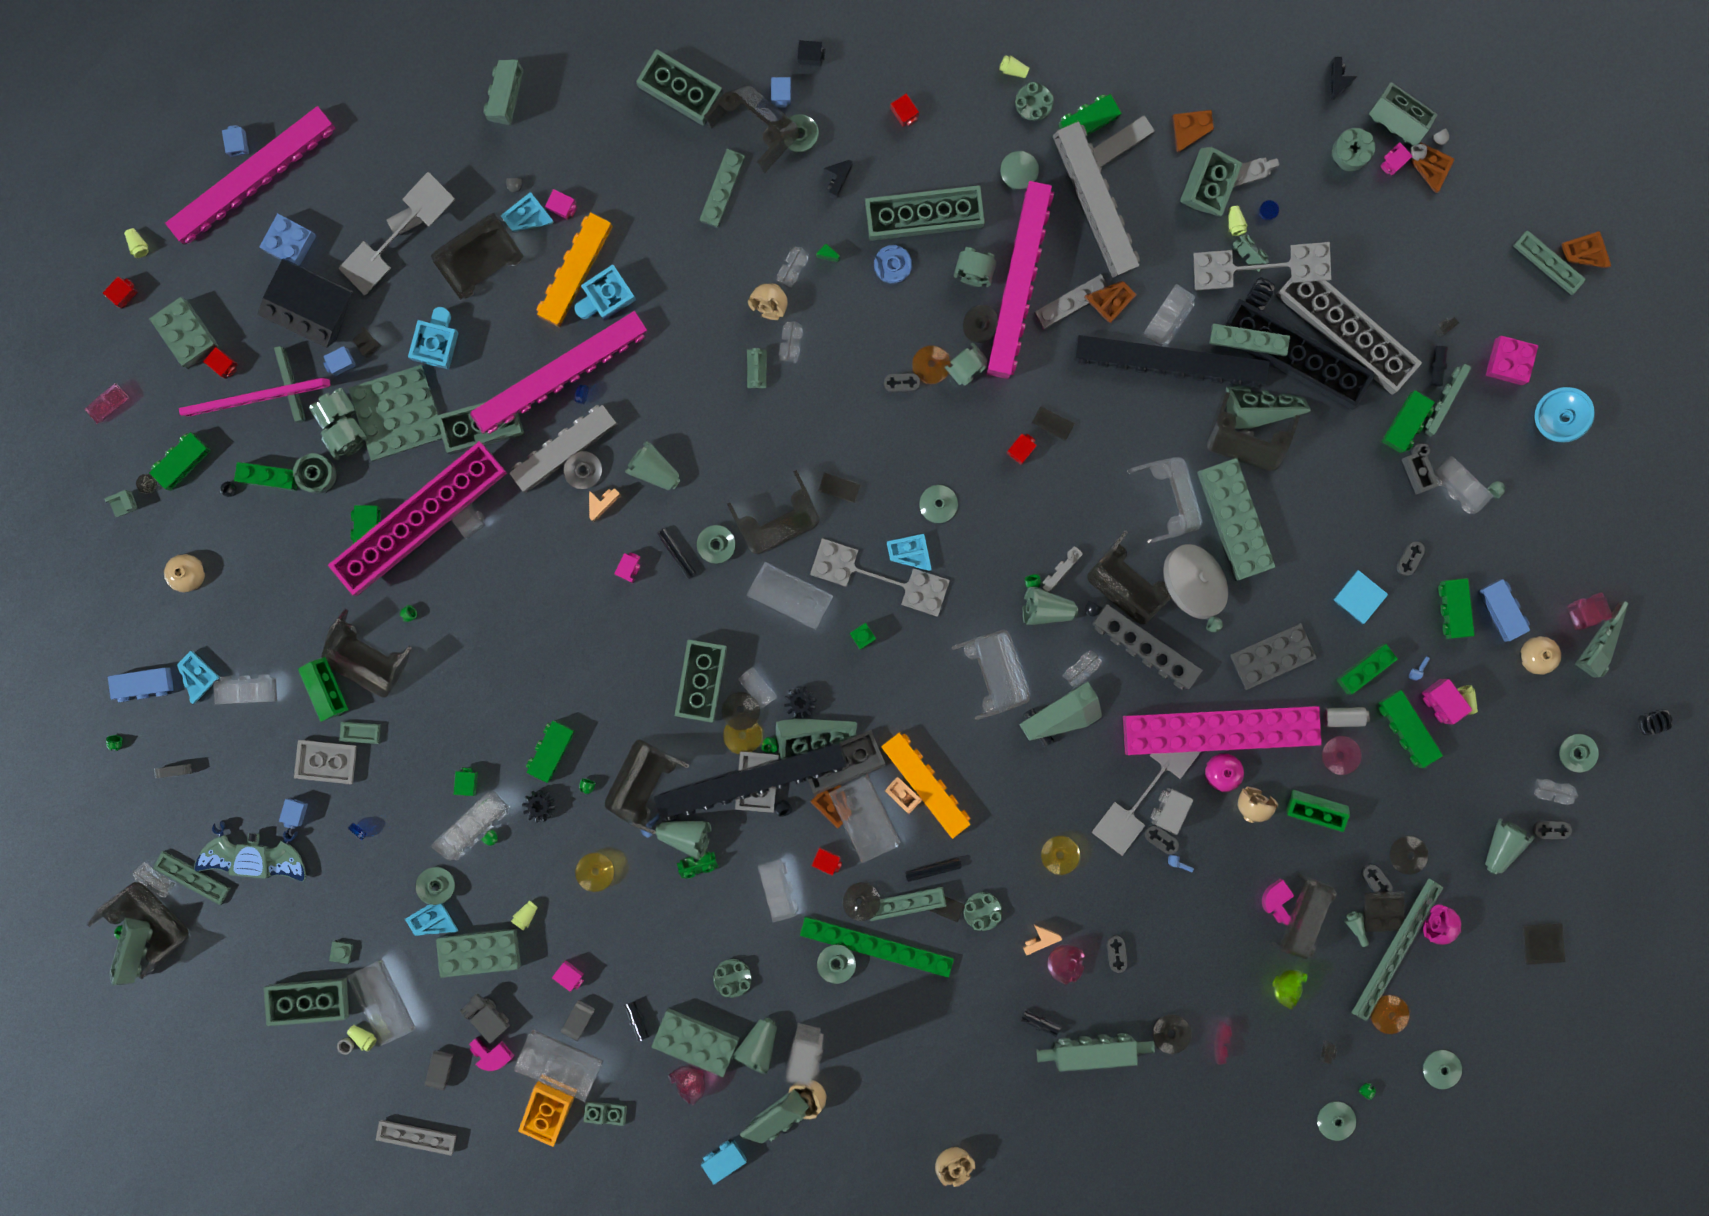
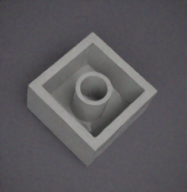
M1167 788L1166 791L1163 790L1159 797V801H1161L1158 809L1154 808L1150 816L1152 819L1151 823L1177 835L1194 799L1170 788Z

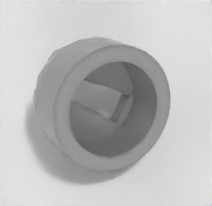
M1444 129L1432 137L1437 144L1443 145L1448 142L1449 133L1447 129Z
M1416 144L1411 147V155L1414 160H1423L1426 157L1427 147L1425 145Z
M343 1038L337 1044L338 1051L343 1055L349 1054L354 1048V1041L350 1038Z

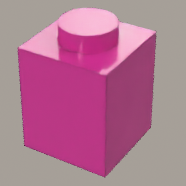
M554 189L545 205L548 211L567 220L575 214L577 209L576 201L573 198Z
M565 960L552 979L571 992L573 988L577 990L584 980L581 978L584 973Z

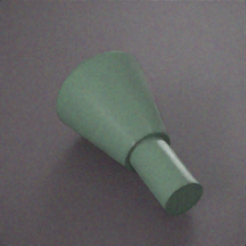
M1357 911L1348 913L1344 920L1345 923L1358 937L1362 947L1369 945L1365 935L1363 914Z

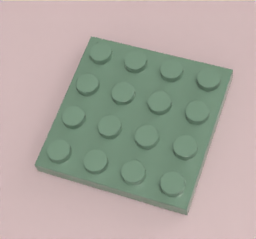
M423 365L348 388L360 427L368 438L365 443L371 461L443 439L437 419L438 412Z

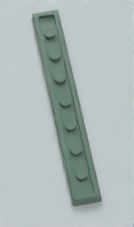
M1431 879L1427 880L1352 1011L1354 1015L1365 1021L1368 1020L1443 889L1441 885Z

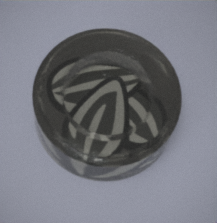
M142 474L138 477L136 486L140 492L149 494L157 488V481L149 474Z

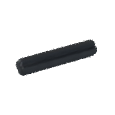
M665 528L657 532L658 537L688 579L695 576V570Z
M956 858L906 871L905 875L907 881L910 882L961 869L962 864L961 860Z

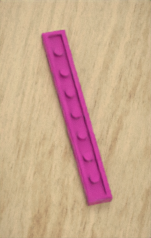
M319 378L178 408L179 414L190 417L327 388L330 386V380Z

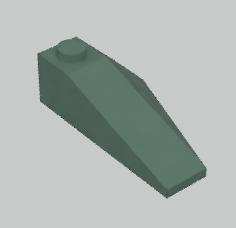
M1626 601L1617 604L1575 663V665L1593 678L1603 677L1609 670L1608 665L1612 660L1628 607Z
M1086 682L1019 725L1030 741L1088 727L1100 719L1102 713L1097 695L1090 684Z
M814 719L777 721L776 740L780 759L855 737L857 723Z

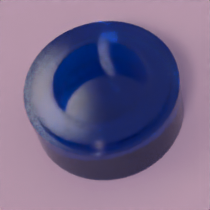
M1272 200L1263 202L1259 208V214L1264 220H1273L1279 213L1278 204Z
M580 384L577 387L575 393L576 403L585 404L588 386Z
M351 823L348 827L361 840L367 835L355 823Z

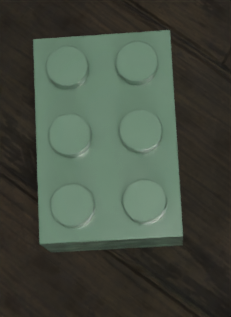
M182 297L149 318L181 366L187 369L208 356L215 347L219 348V345L192 306Z

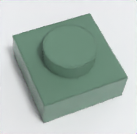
M333 941L329 961L349 964L353 944Z

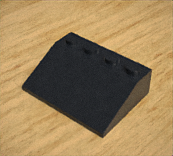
M283 258L263 296L257 315L327 348L336 342L353 291Z

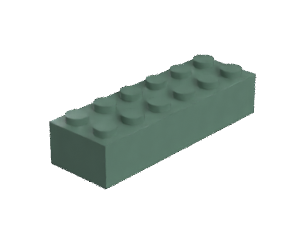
M980 185L865 198L869 241L983 228L985 224Z
M1237 458L1197 472L1235 581L1275 568Z

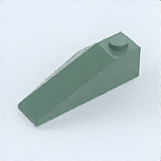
M1245 386L1226 387L1227 417L1233 429L1254 428L1310 412V407L1304 397L1283 393L1277 396L1269 394L1267 390H1262V393L1251 391L1250 387Z

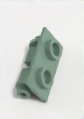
M1243 234L1240 236L1242 241L1237 239L1233 243L1234 249L1242 258L1249 253L1250 257L1246 262L1250 266L1269 263L1267 260L1268 255L1262 249L1258 250L1254 246L1255 241L1249 235L1245 236Z
M760 348L747 350V388H766L767 350H760Z

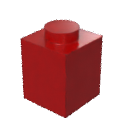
M907 93L890 104V109L902 127L905 125L911 126L918 120L919 111Z
M118 276L106 288L103 294L117 307L123 309L138 292L133 288L135 286L133 282L128 278L122 279Z
M217 347L203 361L225 379L235 373L236 366L238 365Z
M1021 434L1007 451V454L1022 465L1037 446L1034 443L1036 440L1029 434Z
M819 847L811 866L833 876L834 872H839L843 862L839 861L840 856Z

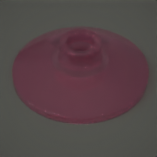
M1344 736L1332 738L1326 743L1322 752L1324 765L1334 774L1347 775L1357 769L1361 761V750L1358 744L1351 738ZM1339 752H1342L1344 755L1342 759L1337 757Z

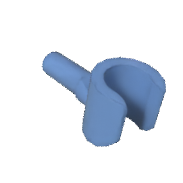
M1426 656L1418 670L1412 668L1409 678L1415 681L1421 679L1424 668L1430 658Z
M658 813L649 823H645L640 827L643 836L648 838L654 834L651 827L660 818Z
M1169 855V865L1193 872L1194 868L1179 863V856Z

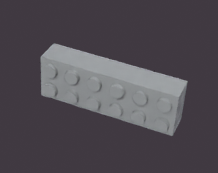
M798 1023L788 1069V1081L811 1085V1080H816L818 1061H820L823 1044V1034L820 1033L821 1028Z

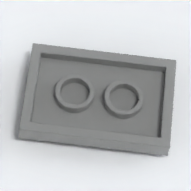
M298 740L294 778L353 784L357 746Z
M740 751L739 771L779 760V755ZM776 786L769 788L770 791L763 794H758V791L750 793L751 797L740 800L737 797L735 809L774 813Z

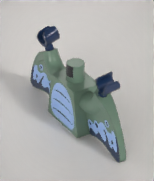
M223 821L220 822L222 828L220 830L216 828L214 823L212 831L218 835V838L210 841L201 850L194 864V871L220 869L234 876L266 879L270 876L282 875L301 882L306 880L303 861L295 848L288 844L289 841H292L298 835L296 831L293 836H290L288 832L291 828H288L283 833L284 840H281L277 847L269 849L268 846L259 845L260 834L248 833L247 844L241 843L237 844V846L231 844L223 833L225 823Z

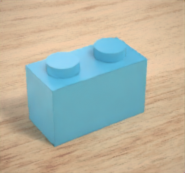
M735 1140L731 1142L725 1141L719 1146L720 1149L715 1153L711 1151L703 1157L704 1160L701 1166L713 1184H716L746 1163L747 1158Z

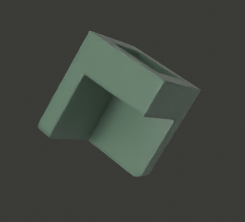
M124 490L104 498L105 502L110 503L115 517L138 510L131 491Z

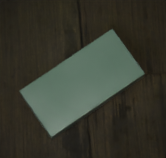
M341 722L339 741L379 744L381 725Z

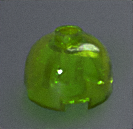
M1292 969L1284 971L1280 977L1276 976L1272 984L1275 987L1274 995L1276 1000L1284 1007L1293 1010L1303 992L1302 981L1306 982L1308 975Z

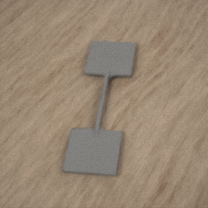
M427 172L402 199L412 209V214L378 251H374L363 241L338 268L364 295L391 269L381 258V253L414 217H420L430 227L455 200L430 172Z
M1330 242L1291 245L1290 261L1277 264L1237 267L1233 264L1232 250L1194 253L1195 291L1234 288V272L1253 269L1290 267L1292 283L1331 280Z
M822 538L810 575L847 587L851 573L855 571L904 587L905 595L901 605L938 617L950 580L914 568L910 580L905 584L875 575L855 567L854 563L858 550Z
M1201 751L1150 754L1161 765L1158 775L1132 809L1125 810L1114 802L1091 833L1123 856L1145 827V824L1134 816L1135 809L1164 771H1170L1181 779Z

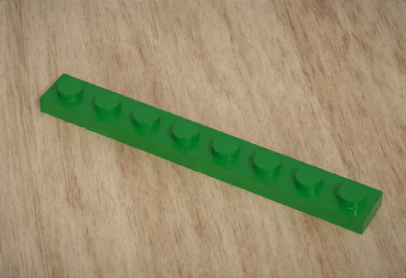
M806 916L800 933L802 937L831 945H842L852 951L948 978L954 958Z

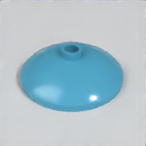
M1562 387L1550 391L1539 401L1535 410V423L1538 430L1543 436L1555 442H1570L1582 437L1592 426L1595 417L1594 406L1589 396L1583 391L1571 387ZM1565 418H1570L1568 422L1563 421Z

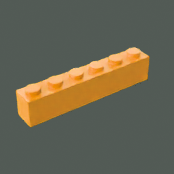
M591 212L589 216L584 217L580 233H576L572 240L574 245L571 250L566 251L563 258L565 260L564 264L556 270L554 283L549 284L545 292L547 294L545 300H541L537 307V315L559 328L613 227L610 222Z
M898 732L881 746L953 839L971 825L968 822L971 818L965 810L960 811L957 808L958 801L952 794L950 796L947 795L944 791L947 787L941 779L937 781L933 777L934 770L929 764L926 766L921 761L923 756L917 748L913 750L909 746L911 741L905 733L901 735Z

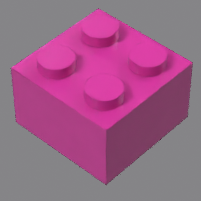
M1505 336L1497 337L1494 341L1485 376L1519 385L1529 383L1539 345Z
M1439 679L1421 692L1424 696L1422 698L1428 707L1434 709L1436 712L1434 715L1440 723L1455 724L1472 711L1450 679Z

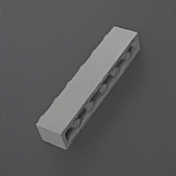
M596 405L591 408L589 415L585 418L581 416L573 422L574 426L570 429H563L558 433L559 437L555 440H548L542 445L544 448L538 452L536 450L527 456L528 460L523 463L518 462L511 468L513 471L509 474L524 493L562 467L571 455L585 450L618 425L603 405L600 407Z

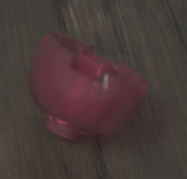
M1060 945L1054 948L1048 957V971L1052 978L1065 985H1068L1070 982L1075 983L1083 973L1085 966L1082 965V957H1085L1081 949L1075 946Z
M682 1066L668 1075L671 1084L676 1083V1087L679 1090L677 1093L688 1104L692 1103L694 1105L704 1095L705 1082L703 1079L705 1075L699 1068L695 1070L691 1066Z

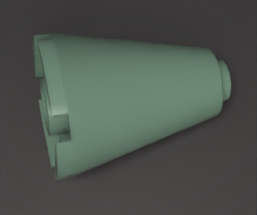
M646 440L643 443L645 445L643 449L639 448L628 464V467L631 469H626L625 472L666 490L675 489L680 482L678 472Z
M1029 587L1026 591L1024 599L1027 600V604L1023 606V622L1026 625L1072 621L1074 617H1077L1078 607L1075 605V602L1036 587Z
M1503 819L1497 821L1485 862L1488 866L1487 870L1496 875L1498 872L1503 873L1534 840L1532 835L1530 838L1527 837V831L1509 821L1506 824L1501 823Z
M662 821L661 824L657 825L655 834L658 840L700 860V857H704L710 842V838H707V832L711 833V824L707 821Z
M766 1017L764 1020L760 1019L731 1058L738 1063L742 1062L748 1068L767 1075L777 1027L774 1025L775 1022Z

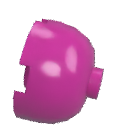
M1218 754L1207 762L1205 778L1213 789L1221 792H1230L1242 783L1244 768L1241 761L1235 756Z
M1440 904L1431 908V915L1428 921H1424V936L1430 942L1445 945L1452 943L1461 932L1460 917L1453 909Z

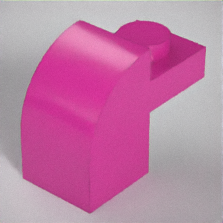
M1278 879L1265 890L1262 904L1266 913L1270 914L1272 911H1275L1273 916L1279 924L1282 922L1288 925L1293 920L1282 904L1290 900L1294 895L1284 880Z
M476 1037L469 1044L471 1052L476 1057L479 1056L481 1058L476 1065L486 1071L498 1070L514 1057L503 1041L491 1051L479 1037Z

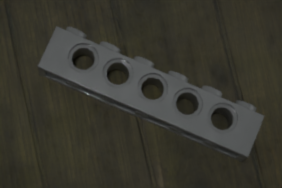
M1107 604L1104 605L1092 623L1095 626V631L1101 635L1105 633L1109 635L1111 642L1117 646L1121 644L1125 646L1127 653L1133 657H1136V655L1141 657L1143 664L1149 668H1152V666L1157 668L1160 676L1165 679L1170 677L1175 681L1173 684L1181 690L1184 688L1190 689L1203 671ZM1112 621L1119 624L1117 632H1112L1109 628ZM1128 632L1133 633L1135 636V640L1132 643H1128L1125 639V635ZM1144 643L1149 644L1151 647L1148 654H1144L1141 651V646ZM1160 654L1166 656L1167 661L1164 665H1160L1157 662V657ZM1176 665L1182 667V674L1180 676H1176L1173 673V668Z

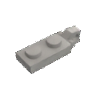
M1259 158L1243 163L1233 188L1266 178L1271 174L1270 170L1280 166L1278 159L1267 161L1266 158Z
M1075 546L1067 552V560L1065 562L1061 561L1056 566L1055 570L1057 572L1053 576L1048 575L1042 582L1044 585L1042 590L1050 593L1081 558L1083 553Z

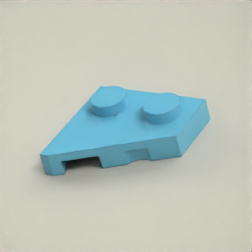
M531 192L500 215L513 232L554 223Z
M924 534L886 542L890 561L927 571L932 570Z
M190 651L177 664L192 704H195L220 678L193 651Z
M429 904L405 919L415 936L458 931L443 904Z

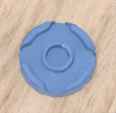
M888 245L882 248L874 260V270L877 276L889 284L904 281L912 269V259L909 253L897 245Z

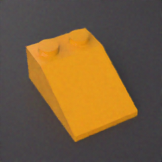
M541 1075L534 1086L518 1132L554 1147L577 1090Z

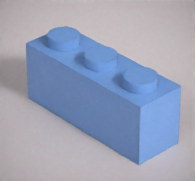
M1500 579L1483 587L1478 592L1506 642L1529 632L1528 626L1530 623L1527 617L1521 614L1519 610L1521 606L1518 600L1512 597L1510 593L1512 589L1509 583Z
M159 668L108 676L111 699H117L118 702L130 701L129 697L137 696V700L149 698L148 694L156 693V697L166 696L168 691H174L171 668Z

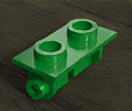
M706 852L704 857H700L701 859L698 862H695L693 857L680 860L677 863L681 878H693L698 873H709L718 868L714 852Z

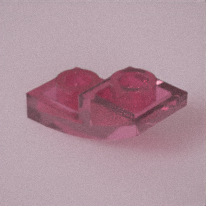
M115 383L84 410L98 424L112 411L120 407L129 397Z
M1224 1021L1219 1022L1215 1037V1058L1219 1065L1226 1064L1228 1051L1227 1047L1223 1046V1044L1230 1043L1229 1037H1232L1230 1025L1227 1026V1023Z

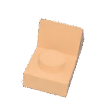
M615 488L612 491L608 489L602 495L603 500L600 501L589 491V518L595 522L621 494Z
M899 777L884 790L908 814L922 801Z
M1034 924L1040 939L1031 938L1025 941L1026 945L1022 947L1025 954L1029 955L1061 941L1062 938L1059 934Z

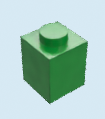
M866 623L849 633L860 650L876 640Z
M461 767V771H455L454 795L475 796L478 772H473V768Z

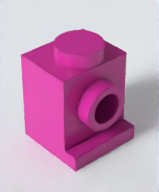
M1398 143L1393 150L1384 156L1386 161L1381 164V168L1385 173H1390L1392 176L1413 156L1401 143Z
M632 552L629 555L624 553L614 574L634 583L635 580L632 579V576H636L641 567L639 565L640 556Z

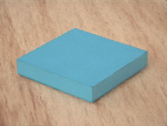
M1357 570L1333 600L1360 623L1365 624L1388 594Z

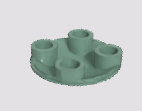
M1030 82L1017 93L1015 106L1023 118L1038 121L1048 116L1053 108V95L1047 87Z
M1015 151L1004 158L1000 172L1002 179L1010 188L1024 189L1027 188L1029 181L1035 182L1038 177L1039 168L1037 161L1031 154L1024 151Z
M979 892L972 895L966 901L964 917L966 922L975 930H990L1000 922L1002 906L994 895Z
M728 959L721 962L716 967L713 975V982L717 991L722 996L730 998L739 997L747 992L752 981L749 967L737 959Z

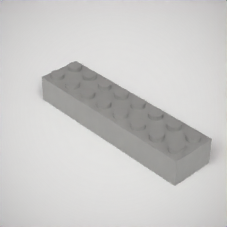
M1076 122L1058 130L1053 135V138L1110 274L1114 278L1138 267L1140 258L1136 251L1133 252L1131 247L1133 242L1130 234L1125 233L1123 228L1125 222L1122 216L1117 214L1115 209L1117 208V203L1114 197L1109 195V184L1101 176L1102 167L1099 161H1095L1093 154H1095L1094 148L1091 143L1088 144L1085 138L1087 136L1086 129L1083 125L1080 126L1079 122Z
M1291 276L1276 294L1279 299L1348 358L1374 372L1373 379L1390 394L1398 392L1422 364L1420 360L1326 280L1292 283Z

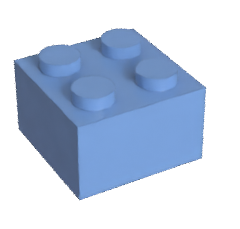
M277 213L259 247L280 260L284 258L300 266L316 235L312 231Z

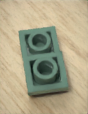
M586 1102L584 1122L624 1126L626 1123L627 1105Z

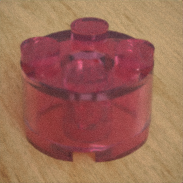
M1603 593L1595 594L1586 600L1584 598L1567 605L1575 631L1598 625L1603 620L1606 622L1613 619Z

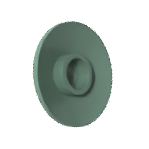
M802 114L789 117L783 123L780 132L783 144L794 152H804L812 148L817 142L819 135L815 121L809 116ZM799 133L804 134L802 138L797 137Z
M934 485L923 492L919 505L921 513L927 520L933 523H944L955 515L958 501L955 493L950 488L943 485ZM937 500L942 501L943 505L941 507L935 505Z
M712 525L700 533L697 539V549L700 556L707 562L714 564L723 563L733 555L735 539L727 528L720 525ZM715 541L720 542L719 548L713 547Z
M1574 734L1563 741L1559 754L1561 762L1567 769L1582 773L1595 766L1599 751L1597 744L1592 738L1584 734ZM1578 749L1580 754L1576 757L1574 751Z
M439 867L426 869L419 875L416 881L418 897L430 905H439L451 898L455 889L452 875L447 870ZM437 885L439 886V889L437 891H433L432 887Z
M842 945L826 947L820 953L817 960V968L821 977L827 982L834 984L843 983L850 979L856 967L853 953ZM839 960L840 965L837 967L834 966L833 961Z
M1438 1050L1431 1053L1425 1059L1423 1074L1426 1081L1433 1087L1448 1089L1459 1081L1462 1074V1065L1455 1054L1446 1050ZM1446 1067L1447 1073L1442 1074V1068Z
M1338 1101L1330 1102L1319 1111L1317 1125L1320 1132L1326 1138L1340 1141L1348 1138L1353 1133L1356 1127V1116L1347 1104ZM1337 1119L1341 1120V1124L1339 1126L1335 1125V1121Z

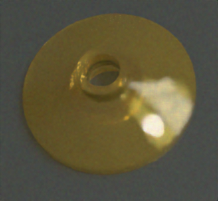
M738 716L727 723L723 738L726 746L732 752L740 754V751L753 752L757 749L762 739V732L759 724L754 719L747 716ZM740 732H745L746 737L744 739L739 738Z
M1053 837L1042 848V863L1053 874H1068L1079 863V848L1068 837ZM1059 851L1063 852V857L1060 859L1056 857Z
M587 854L577 863L575 870L576 879L585 890L591 892L604 890L613 880V864L603 854ZM594 868L599 870L598 875H593L592 870Z

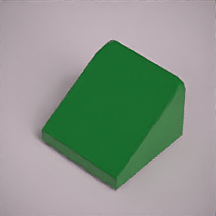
M825 244L816 253V257L836 262L840 260V255L828 244Z

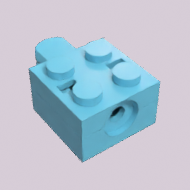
M611 265L581 285L587 296L576 303L575 312L582 319H588L599 312L605 321L636 301V298L615 266Z
M443 307L435 308L430 323L417 321L408 358L432 366L450 369L459 332L448 328L451 313Z

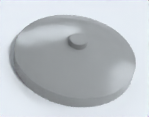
M1192 544L1181 545L1168 554L1164 563V579L1175 603L1184 612L1199 619H1208L1220 613L1225 608L1228 600V585L1224 572L1215 558L1203 548Z

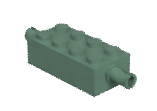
M1128 1033L1117 1034V1037L1110 1038L1109 1035H1098L1097 1039L1081 1036L1078 1037V1040L1070 1041V1038H1060L1059 1042H1054V1049L1037 1050V1061H1055L1059 1071L1138 1065L1137 1054L1155 1053L1154 1041L1136 1042L1132 1036H1128Z

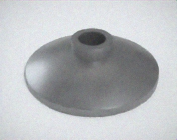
M579 451L566 460L563 469L566 481L574 488L588 489L599 481L602 474V465L594 454L587 451ZM580 466H585L583 472L578 471Z

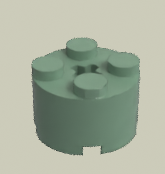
M1352 128L1340 135L1333 145L1332 157L1341 169L1357 171L1371 160L1375 152L1372 134L1360 128Z
M966 247L959 254L954 277L957 279V276L961 277V282L976 287H982V284H987L986 287L991 286L997 262L994 260L995 255L987 252L984 254L978 253L975 249Z
M974 342L970 344L972 346L970 350L965 348L950 361L951 367L948 365L944 367L959 385L962 383L967 385L974 379L972 375L976 371L981 373L988 367L986 363L988 359Z
M342 388L335 390L332 395H329V393L322 395L318 398L320 402L309 406L311 413L323 430L337 424L339 418L343 416L350 418L356 413L354 406Z
M347 416L339 418L337 424L327 427L321 432L322 441L335 460H340L339 456L342 455L348 457L364 446L362 441L365 440L367 442L368 439L355 419L347 418Z
M311 453L297 460L293 468V476L301 489L314 494L326 493L332 488L336 481L337 470L328 458ZM316 471L318 475L314 476L312 475V472Z

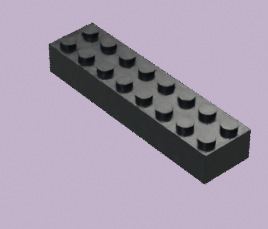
M1241 299L1236 302L1224 323L1225 326L1290 336L1287 356L1242 350L1261 360L1270 361V365L1351 410L1358 406L1375 375L1374 372Z

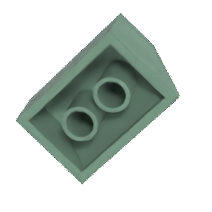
M498 60L497 66L495 65L493 68L492 77H494L493 84L489 85L488 89L490 98L489 102H486L484 106V114L488 121L511 125L523 69L518 60Z
M1392 82L1387 86L1369 113L1374 121L1382 123L1390 132L1398 134L1410 145L1419 144L1438 115Z
M1213 147L1200 148L1180 202L1195 210L1222 216L1242 162Z
M125 918L110 969L112 985L134 983L135 978L140 976L142 969L140 961L141 958H145L147 947H145L146 940H150L152 935L149 922Z
M793 1089L755 1116L740 1135L743 1138L759 1143H764L768 1139L772 1141L779 1135V1131H787L793 1125L792 1122L796 1121L798 1123L806 1116L805 1111L809 1106L799 1093Z

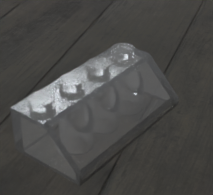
M766 562L762 565L747 594L748 597L817 630L833 598V595Z
M868 774L829 793L862 863L897 848L901 844Z
M495 791L488 792L440 836L431 847L449 862L454 859L458 861L465 854L464 849L468 846L472 848L479 841L477 838L482 833L487 834L494 827L492 825L494 821H501L508 814L506 812L509 808L508 805Z
M382 959L347 976L380 1046L402 1037L415 1029V1025Z
M532 1030L528 1035L514 1071L585 1102L604 1060L536 1030Z

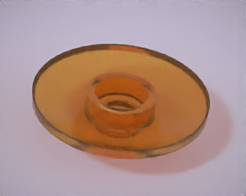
M937 346L921 348L915 354L912 362L914 374L919 377L920 381L927 384H935L944 380L948 375L944 367L946 365L951 366L948 354ZM931 360L934 361L935 366L930 367L928 365V362Z
M1385 995L1380 997L1370 1016L1373 1025L1379 1031L1386 1034H1395L1406 1027L1410 1013L1407 1004L1401 998L1394 995ZM1391 1012L1395 1014L1393 1019H1389L1388 1016Z

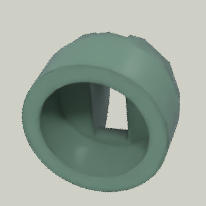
M1496 481L1488 487V491L1495 498H1500L1505 492V486L1502 482Z
M1215 616L1211 617L1207 622L1206 629L1211 632H1219L1223 627L1222 620Z

